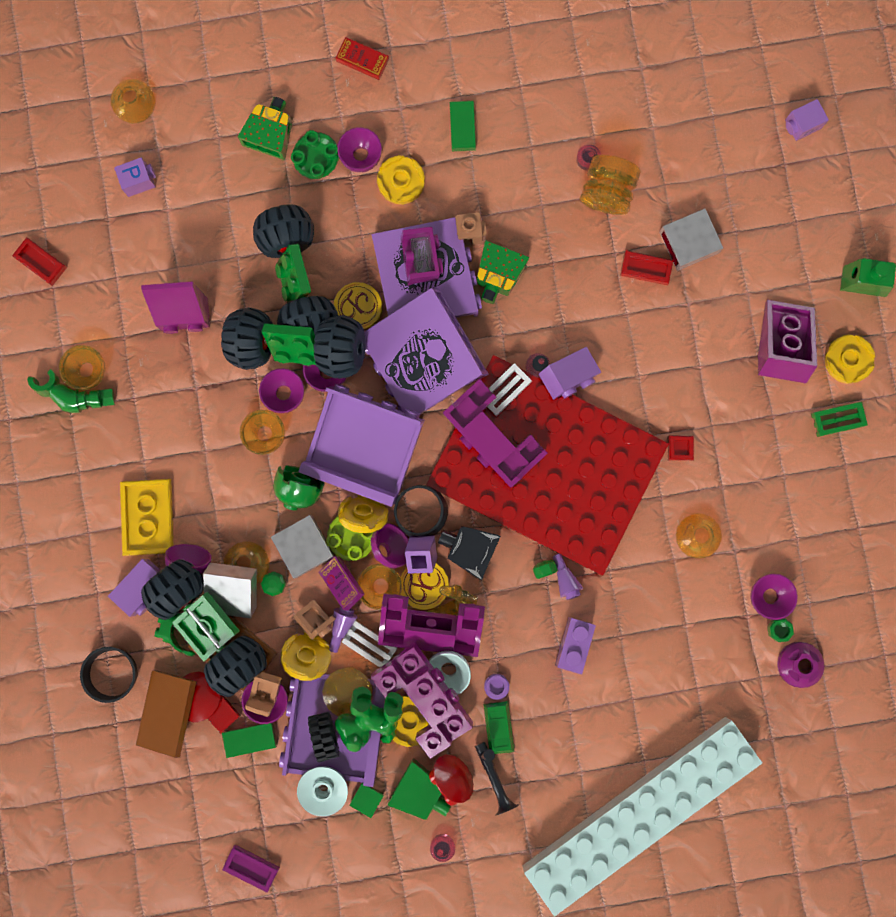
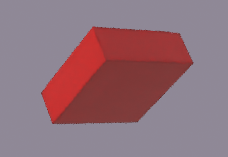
M668 436V461L694 460V436Z
M223 697L217 710L208 720L221 734L241 715Z

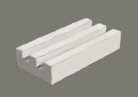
M515 363L489 388L493 393L514 371L518 374L496 395L497 398L487 406L496 417L532 382ZM522 378L524 382L504 402L495 408L494 405Z
M355 621L342 643L378 667L388 663L397 647L385 646L390 650L388 654L355 633L358 628L378 642L379 635L358 621ZM353 637L385 659L383 662L350 641V638Z

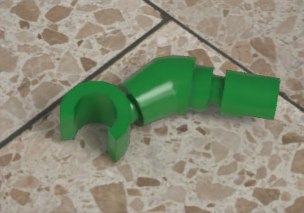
M51 369L47 372L50 379L43 386H39V381L35 377L28 376L27 378L28 385L38 395L50 397L65 412L81 413L82 410L88 409L89 406L92 408H102V406L115 405L112 389L92 390L89 394L86 391L72 390L61 384L59 377Z

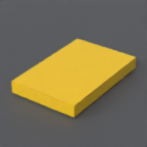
M171 479L120 482L122 556L165 554L168 548L174 546Z

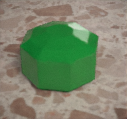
M552 560L539 562L532 569L537 579L552 575L558 571L555 561Z
M275 571L264 575L261 582L264 593L271 596L283 593L287 585L284 576Z
M786 618L772 620L767 626L768 636L776 642H787L794 635L793 624Z

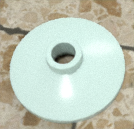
M326 766L314 767L305 772L297 786V797L301 806L315 816L335 814L344 806L348 795V787L344 777L337 770ZM326 785L328 790L321 791L319 786Z

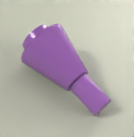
M554 555L552 559L555 561L558 569L557 577L560 598L566 597L567 600H571L580 596V590L583 589L582 585L570 569L566 567L562 555Z
M341 606L334 609V618L336 620L333 622V636L329 645L331 652H338L342 638L345 637L358 618L354 614V609L350 608L347 611L343 610Z

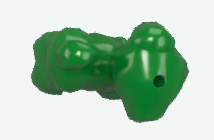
M363 686L355 688L351 698V713L339 715L334 723L343 744L349 751H360L369 741L371 731L380 733L382 735L380 739L383 743H390L395 737L398 720L403 714V697L398 693L390 692L385 699L384 708L372 704L371 691Z

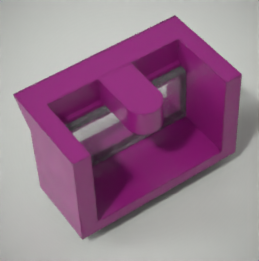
M432 227L402 230L401 245L408 286L415 283L438 281L440 273H443L441 258L437 259L436 249H439L438 235L433 234Z

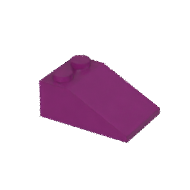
M193 281L141 285L142 293L155 326L163 331V333H178V329L200 332L203 331V328L210 327L208 298Z
M767 300L758 352V375L807 383L817 368L815 308Z

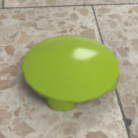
M337 516L329 526L326 543L336 556L347 561H356L366 557L372 550V533L353 532L345 528L339 522Z

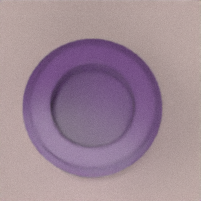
M492 674L485 680V692L492 699H502L509 692V682L501 674Z

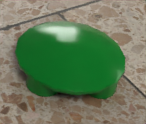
M310 130L296 143L291 154V160L295 169L302 176L309 179H321L328 176L336 168L339 161L338 147L329 135Z

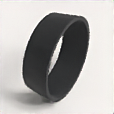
M416 485L407 488L398 496L394 505V516L398 527L406 535L434 536L444 527L447 521L448 506L443 495L437 490L426 485ZM415 488L431 491L438 498L441 506V514L437 524L432 529L422 533L408 531L400 524L397 518V507L400 499L405 493Z
M102 647L94 650L86 657L80 670V681L84 691L89 697L102 703L115 702L125 697L133 688L137 679V666L134 659L126 651L115 647ZM107 651H119L125 655L133 670V678L129 689L116 696L100 693L92 684L90 677L91 666L94 660Z

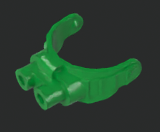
M178 613L167 620L158 618V623H161L160 628H156L154 637L163 639V642L169 643L180 653L193 657L196 653L182 648L174 636L175 626L172 622L182 613Z

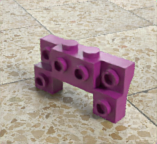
M479 379L451 404L443 414L462 434L459 439L469 450L474 447L479 452L476 458L485 468L490 465L511 488L548 453L537 443L532 435L526 437L517 447L513 446L482 412L497 397Z
M383 594L378 645L407 648L415 642L420 650L453 651L464 656L478 657L485 606L460 603L458 616L408 610L409 597L397 594Z
M415 642L372 673V681L385 698L388 693L396 692L403 688L429 723L428 726L417 732L415 739L430 759L450 747L453 740L473 728V721L458 702L459 697L455 690L447 687L442 672L438 668L434 669Z

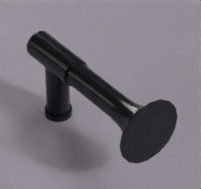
M485 742L476 745V751L498 800V812L495 816L519 806V804L513 803L507 797L494 767V751L488 749Z

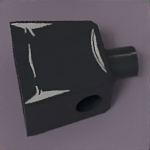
M461 526L458 535L443 530L438 544L451 549L447 559L482 580L501 536Z

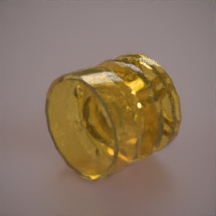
M593 156L587 172L590 180L585 181L583 185L584 190L580 196L581 202L587 207L613 215L628 214L631 208L630 202L634 198L631 190H635L641 174L640 168L634 163L616 156Z

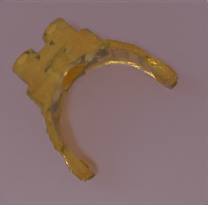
M459 585L441 586L439 589L440 594L454 598V600L436 609H428L427 612L458 615L460 603L476 605L478 596L471 595L469 591L462 590Z

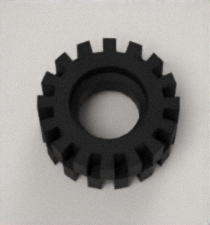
M330 712L309 716L310 739L317 761L322 762L338 758V739Z

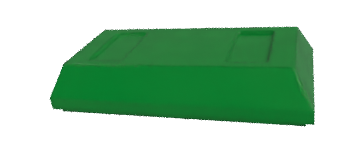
M508 701L483 704L489 749L493 750L495 754L515 752Z

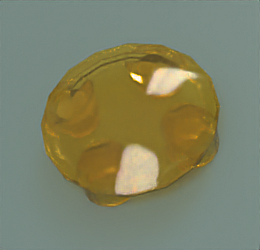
M353 667L341 668L331 673L325 681L322 690L323 701L328 710L336 716L351 713L350 706L354 689L362 686L368 688L371 691L372 699V685L367 676Z

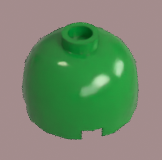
M285 465L284 470H282L281 466H279L274 478L273 489L277 498L284 503L283 506L285 508L296 511L298 508L310 507L318 501L325 485L324 481L299 473L300 467Z

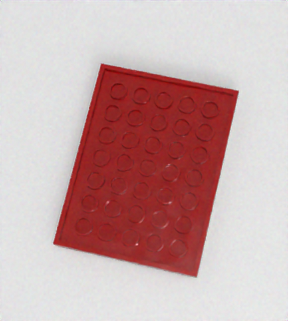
M493 355L486 368L488 375L483 377L481 381L489 389L513 364ZM521 369L532 382L497 417L488 407L482 410V412L514 447H517L526 437L532 435L548 454L510 488L490 465L485 468L476 458L479 452L474 447L469 450L459 439L462 434L455 428L426 486L603 576L669 443L574 395L565 399L561 395L553 400L541 378ZM514 371L493 394L496 396L518 374ZM521 378L494 405V407L497 408L502 402H504L524 382V380Z

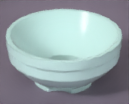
M442 651L435 654L429 660L434 669L438 668L442 672L447 687L449 689L453 688L457 695L467 688L471 679V670L467 660L462 655L453 651ZM445 663H452L456 667V672L452 675H447L442 671L441 667Z

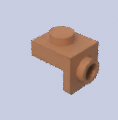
M480 212L456 215L458 239H472V245L482 244V236H486L485 221L480 220Z
M314 599L293 616L312 640L318 635L323 638L333 629L331 624L336 620L333 615L329 618Z
M264 672L259 673L254 678L251 694L245 709L268 717L277 701L282 678Z

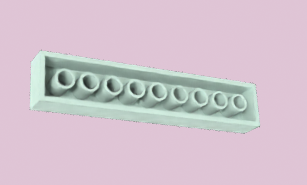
M724 717L522 865L524 874L555 917L761 765L762 761L733 721Z

